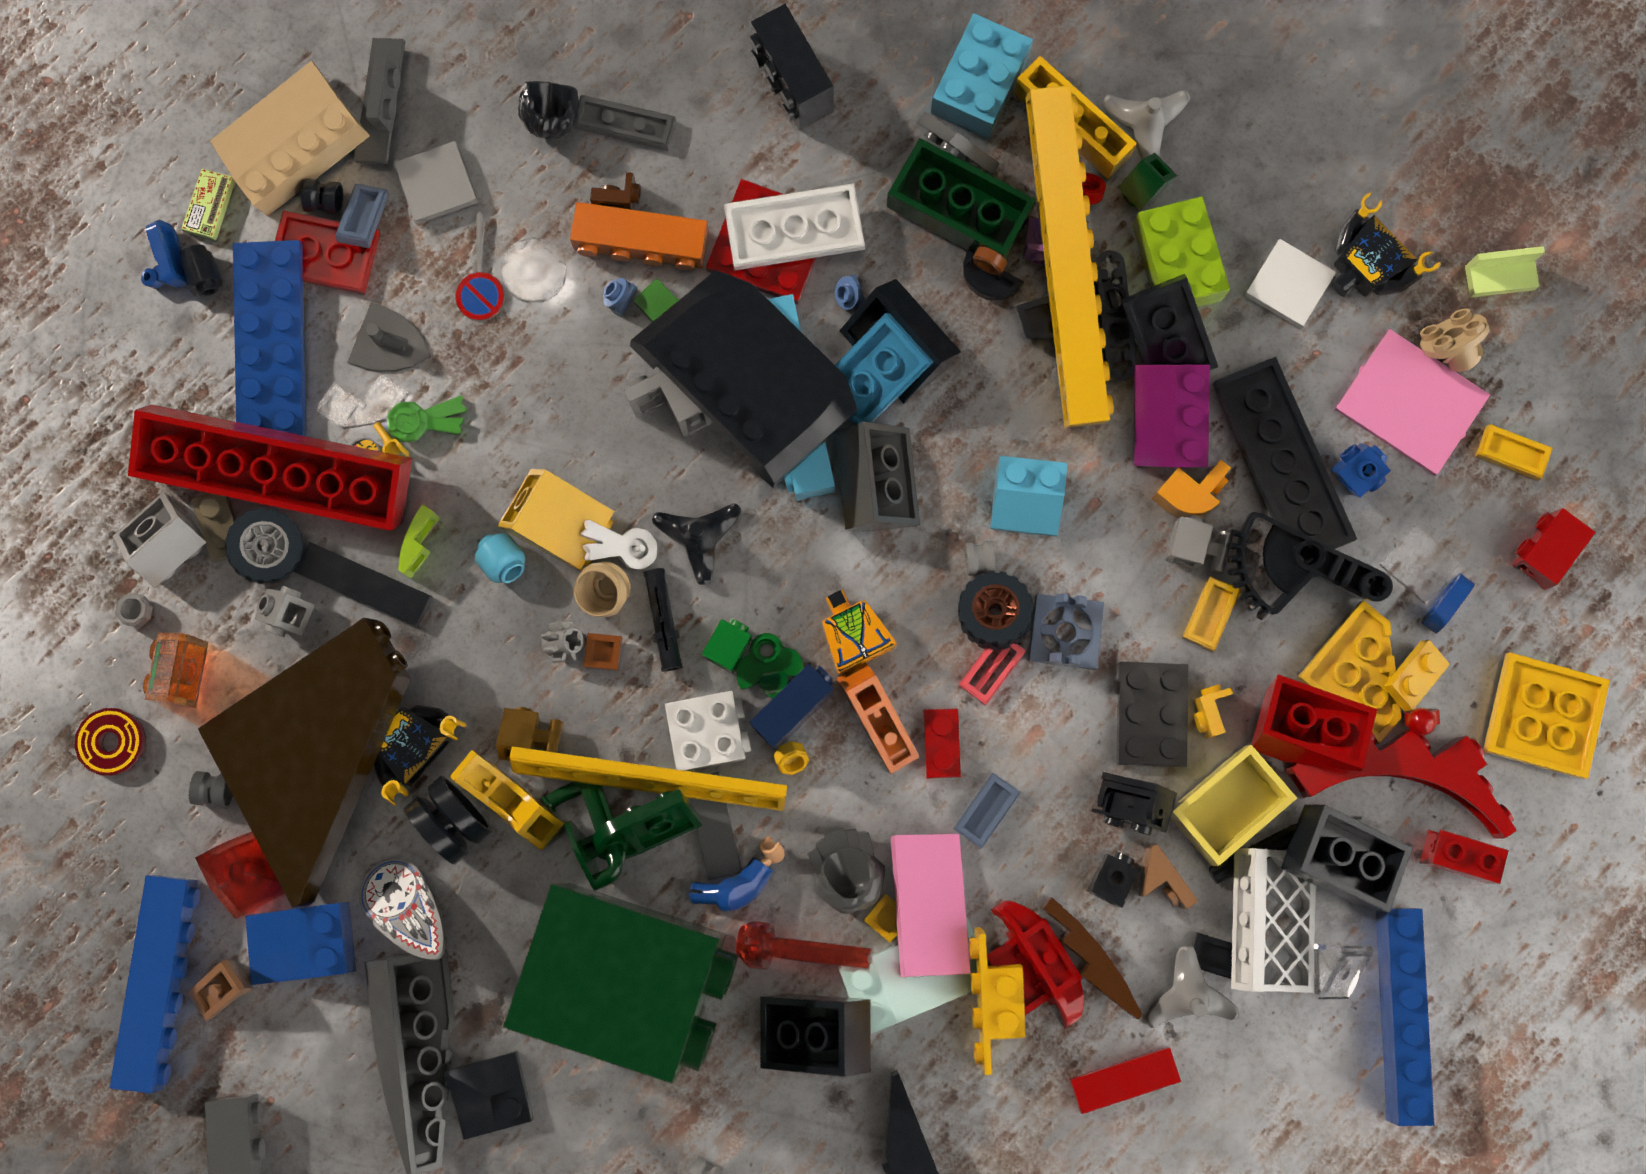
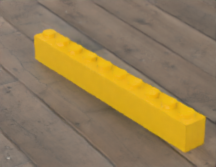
M1070 85L1031 89L1025 101L1064 428L1102 424L1110 421V415L1114 412L1112 395H1107L1106 382L1110 379L1109 365L1107 361L1103 362L1102 348L1106 346L1104 329L1099 328L1098 315L1102 313V303L1100 295H1095L1094 282L1098 280V270L1096 262H1091L1090 249L1094 247V236L1092 229H1087L1086 216L1090 214V202L1088 195H1083L1082 182L1086 181V169L1084 162H1079L1078 149L1082 148V135L1080 129H1075L1074 116L1078 115L1076 95L1071 96Z

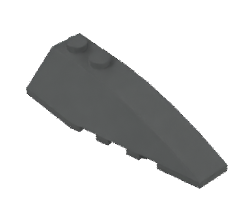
M445 949L440 959L434 961L422 959L412 954L365 961L377 1063L388 1113L406 1173L422 1174L442 1168L446 1120L442 1118L444 1101L448 1100L449 1087L445 1086L444 1072L447 1071V1064H451L452 1050H448L450 1030H454L455 1025L447 949Z

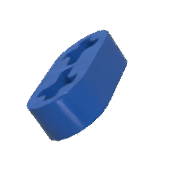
M1461 573L1456 575L1426 613L1421 623L1437 634L1464 602L1475 583Z

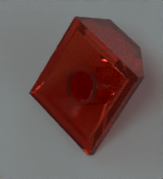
M252 832L228 840L195 857L210 890L235 919L285 894Z

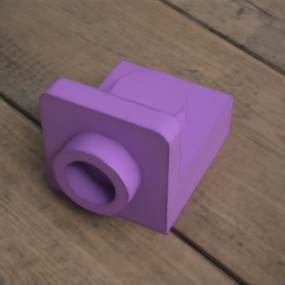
M1029 217L1023 259H1029L1034 265L1045 266L1040 219Z

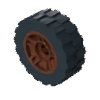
M990 571L984 575L980 574L972 582L969 581L966 584V589L962 590L960 601L958 602V619L963 633H966L968 639L972 643H977L981 648L990 647L991 650H997L998 648H1010V645L1013 643L1016 645L1021 641V637L1027 634L1033 617V599L1031 593L1029 594L1027 591V586L1018 581V578L1014 575L1010 576L1006 572L1001 571L1000 573ZM995 605H999L1001 614L994 616L989 611Z

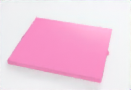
M1389 329L1365 365L1359 368V374L1334 410L1436 476L1460 440L1465 438L1467 429L1490 394L1457 372L1452 371L1437 359L1425 356L1422 349Z

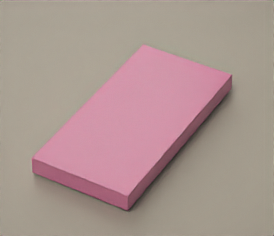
M960 834L892 836L891 849L901 977L971 974Z

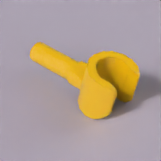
M381 422L373 425L383 440L382 452L394 455L402 452L406 457H409V451L397 439H392Z

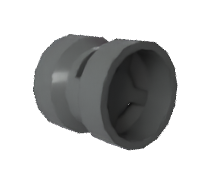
M196 771L193 774L189 786L190 804L203 806L206 803H212L214 807L224 809L230 806L233 795L222 774H219L217 777L211 776L209 772Z

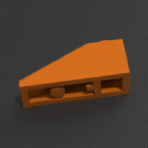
M866 662L836 678L850 706L890 774L920 757L880 681Z

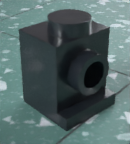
M1116 851L1114 857L1105 854L1087 892L1116 907L1123 908L1129 891L1140 871L1133 867L1135 860ZM1114 871H1119L1122 874L1123 878L1120 884L1116 885L1111 881V874Z

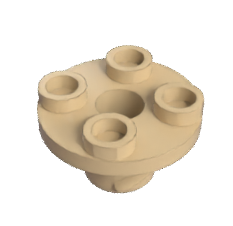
M1460 309L1454 312L1450 319L1437 325L1425 327L1420 332L1422 338L1420 346L1425 356L1432 359H1444L1443 363L1448 364L1452 371H1467L1475 367L1483 355V348L1480 342L1488 335L1489 325L1484 316L1471 314L1470 309Z

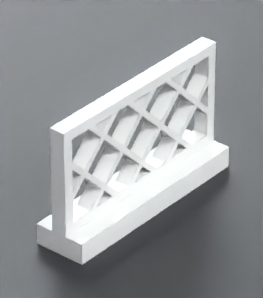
M1239 848L1234 853L1231 989L1250 992L1314 993L1316 885L1301 878L1298 880L1295 875L1280 869L1283 863L1282 858H1285L1287 851ZM1267 857H1271L1279 867L1271 878L1267 875ZM1284 875L1293 886L1285 896L1276 887V884ZM1269 892L1278 902L1270 913L1266 910V895ZM1297 894L1303 899V909L1298 915L1289 904ZM1283 910L1292 920L1284 931L1275 922ZM1270 927L1277 936V940L1268 949L1265 945V931ZM1297 928L1302 934V945L1298 949L1289 940ZM1282 946L1291 955L1283 967L1274 957ZM1269 962L1277 974L1268 984H1264L1265 966ZM1296 964L1302 970V985H1296L1288 975Z

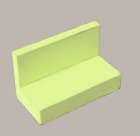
M1544 246L1477 254L1465 265L1470 298L1536 290L1540 285L1535 261L1545 253Z

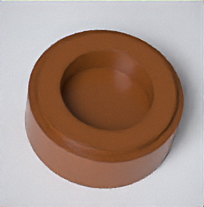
M983 246L977 248L972 258L977 267L992 275L1002 274L1007 265V260L1001 254Z

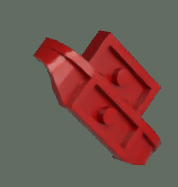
M1008 900L992 908V913L998 916L1009 931L1005 934L1009 940L987 954V966L1021 964L1023 967L1025 1015L1047 1001L1049 1005L1055 1004L1062 1017L1061 1024L1064 1029L1074 1024L1081 1018L1084 1008V993L1081 979L1083 978L1046 918L1042 919L1031 909Z

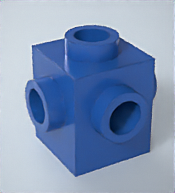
M1360 443L1358 446L1356 444L1349 446L1341 453L1340 458L1342 460L1330 469L1350 494L1361 498L1368 491L1373 492L1380 488L1386 481L1385 476L1391 472L1385 464L1388 460L1387 456L1376 445L1370 447L1363 443Z

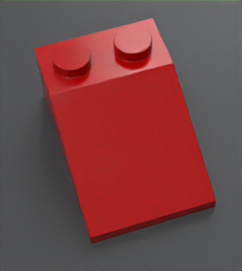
M1277 674L1265 691L1251 745L1257 752L1285 762L1361 772L1364 769L1377 709Z

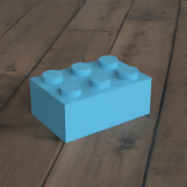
M973 13L932 98L931 114L990 139L1016 85L1017 78L1020 76L1030 55L1033 39Z

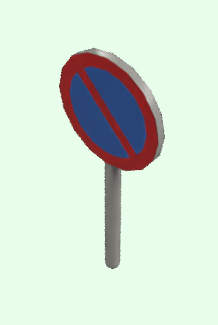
M477 212V273L469 274L462 279L457 287L455 298L457 307L463 315L471 320L483 321L491 319L499 313L504 304L505 294L503 286L497 278L489 273H483V213Z

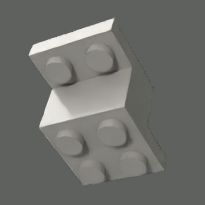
M660 369V372L653 376L647 377L643 375L635 378L629 383V387L624 389L636 417L666 403L683 438L713 423Z

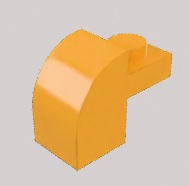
M1220 460L1199 484L1178 467L1152 497V500L1177 518L1181 516L1186 517L1187 515L1203 517L1220 503L1210 492L1216 496L1229 481L1224 476L1231 467Z

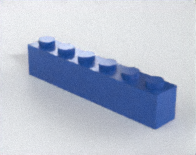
M162 875L145 876L109 1087L111 1089L152 1094L163 1090L164 1085H167L170 1079L171 1065L168 1064L170 1050L174 1048L177 1039V1029L174 1028L176 1014L180 1012L183 1003V994L180 993L181 981L186 977L189 967V960L185 957L187 945L191 943L194 936L195 926L191 921L193 909L197 908L200 900V889L197 888L198 880Z
M1391 908L1390 913L1376 911L1386 1120L1397 1126H1435L1423 909Z

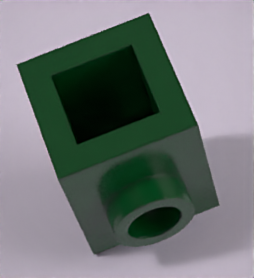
M1153 153L1143 158L1118 186V189L1123 193L1124 199L1131 206L1142 210L1153 204L1178 175L1156 153Z

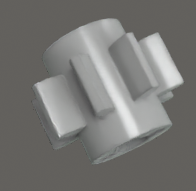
M572 621L549 623L550 631L541 635L543 653L552 656L553 663L575 661V653L584 648L582 631L573 628Z

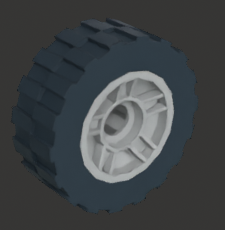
M263 507L254 511H246L243 516H238L234 520V524L227 531L225 548L230 566L233 567L239 576L241 575L249 582L273 584L277 583L278 580H284L296 569L303 551L301 532H299L297 524L294 521L292 522L288 515L279 513L276 509L271 508V510ZM262 539H266V542L271 545L268 552H261L257 547Z

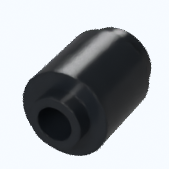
M192 245L183 249L180 252L181 259L179 263L190 292L199 294L201 297L215 294L223 281L212 253L207 251L204 245Z

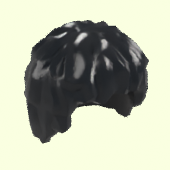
M542 81L524 83L519 97L518 116L531 134L546 140L559 139L569 134L576 126L579 116V99L576 88L569 85Z

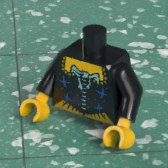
M1372 192L1364 195L1361 201V209H1356L1340 228L1335 247L1338 259L1335 261L1334 266L1341 274L1331 284L1333 289L1343 297L1347 296L1354 288L1364 297L1372 293L1378 296L1401 293L1423 277L1422 273L1425 271L1434 272L1441 265V262H1438L1432 268H1427L1424 264L1425 258L1434 252H1425L1417 259L1375 215L1369 219V213L1377 212L1383 203V200H1381L1377 207L1369 208L1366 205V199Z
M416 705L411 709L401 707L395 714L374 763L377 778L382 786V797L393 806L397 805L394 802V797L397 793L400 792L407 797L409 791L400 782L404 786L412 787L453 740H458L454 736L455 728L459 725L465 728L466 723L436 707Z

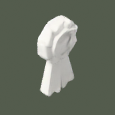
M585 520L584 525L586 529L581 532V536L601 542V544L588 543L582 545L583 549L587 552L584 557L586 561L617 556L626 568L639 570L646 569L656 559L657 542L648 530L632 528L623 535H620L591 520Z

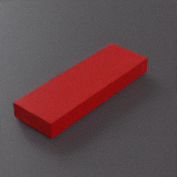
M1170 1047L1161 1048L1069 1079L1081 1114L1181 1082Z

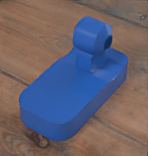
M159 219L146 225V233L158 265L153 269H145L141 274V282L145 286L154 289L160 288L163 284L176 288L187 285L179 263L182 249L175 229L171 224Z

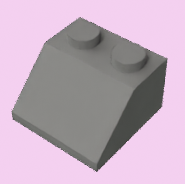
M164 491L113 535L125 562L154 588L161 582L169 580L175 574L177 568L187 559L194 558L206 543L199 529Z

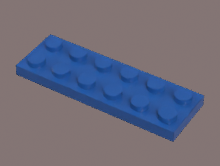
M299 240L233 243L236 422L307 436L302 243Z

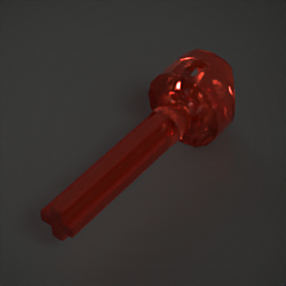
M752 921L741 926L736 942V954L749 968L767 970L773 957L867 970L870 969L873 958L871 956L872 948L775 937L774 925L768 922Z

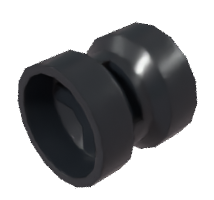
M306 179L301 192L303 210L313 213L318 210H325L327 214L339 215L343 206L344 194L342 184L333 181L321 184L318 180Z

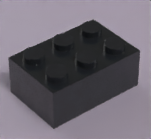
M783 4L751 21L752 35L749 36V41L753 48L750 50L751 57L758 68L763 67L768 76L765 79L772 94L780 95L784 102L781 104L787 120L789 122L795 121L797 127L801 130L833 113L834 86L787 5Z
M1305 804L1280 869L1366 910L1390 913L1413 847L1327 805Z
M789 993L760 996V1068L840 1077L870 1073L871 999Z

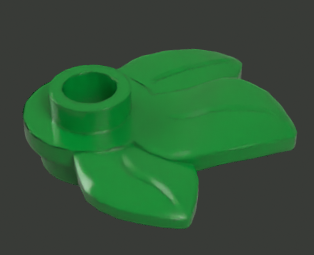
M763 633L752 640L750 653L740 660L737 667V682L742 690L759 684L764 693L773 699L788 684V676H797L804 669L803 662L795 650L783 647L781 640L771 633ZM765 644L773 647V653L767 657L760 653L761 647Z

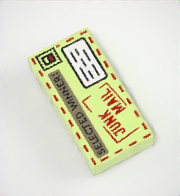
M201 168L181 228L185 233L214 241L217 240L235 185L232 176Z

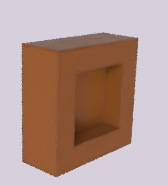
M588 633L583 666L592 669L619 671L622 636Z

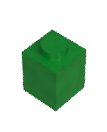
M731 618L730 622L721 619L701 655L704 659L733 674L752 641V636L747 633L749 627L734 618Z

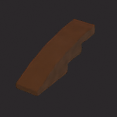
M1048 897L1040 908L1067 929L1059 941L1086 962L1079 971L1080 975L1130 1016L1139 1020L1142 1013L1127 983L1104 949L1075 917L1055 899Z

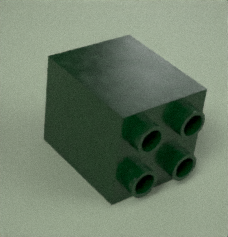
M573 883L551 884L503 1028L672 1084L684 1067L699 1072L701 1065L705 1063L717 1023L701 1018L702 1009L707 996L722 1000L724 995L727 994L739 954L722 949L726 933Z

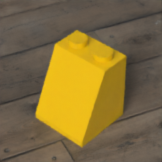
M530 469L499 522L498 527L564 564L581 570L583 565L588 566L592 561L585 560L584 557L587 552L583 549L582 545L597 543L595 540L581 536V532L586 529L584 525L585 520H591L610 530L613 524V520L610 518L615 511L546 469Z

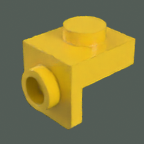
M1218 684L1200 690L1202 696L1193 700L1197 711L1194 714V721L1199 733L1204 732L1206 739L1226 733L1215 700L1234 694L1232 687L1222 690L1221 685Z

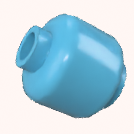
M505 533L490 534L479 542L475 561L492 582H513L523 573L525 568L526 556L524 551L511 536Z

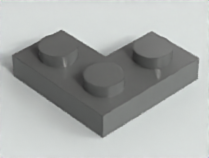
M925 111L917 123L927 129L924 136L955 157L960 152L965 156L963 161L978 169L983 168L991 174L999 166L1000 163Z

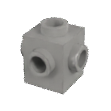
M282 586L280 591L267 588L265 594L258 601L255 620L266 623L265 631L284 637L286 632L303 636L315 604L300 599L301 592L286 586Z

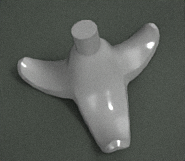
M1181 90L1161 99L1152 97L1148 101L1125 100L1113 95H1106L1103 105L1111 116L1134 130L1141 159L1153 153H1156L1158 156L1160 155L1164 127L1188 104L1190 94L1187 90Z
M1180 947L1175 960L1173 987L1162 995L1147 1013L1146 1021L1150 1028H1156L1169 1020L1188 1015H1196L1197 1017L1214 1015L1230 1020L1237 1019L1239 1010L1236 1005L1223 994L1206 984L1194 947Z

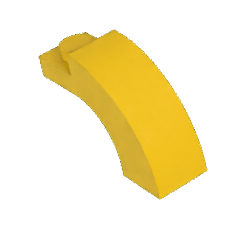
M474 750L470 751L450 775V778L455 783L487 805L519 835L541 851L564 824L520 784Z

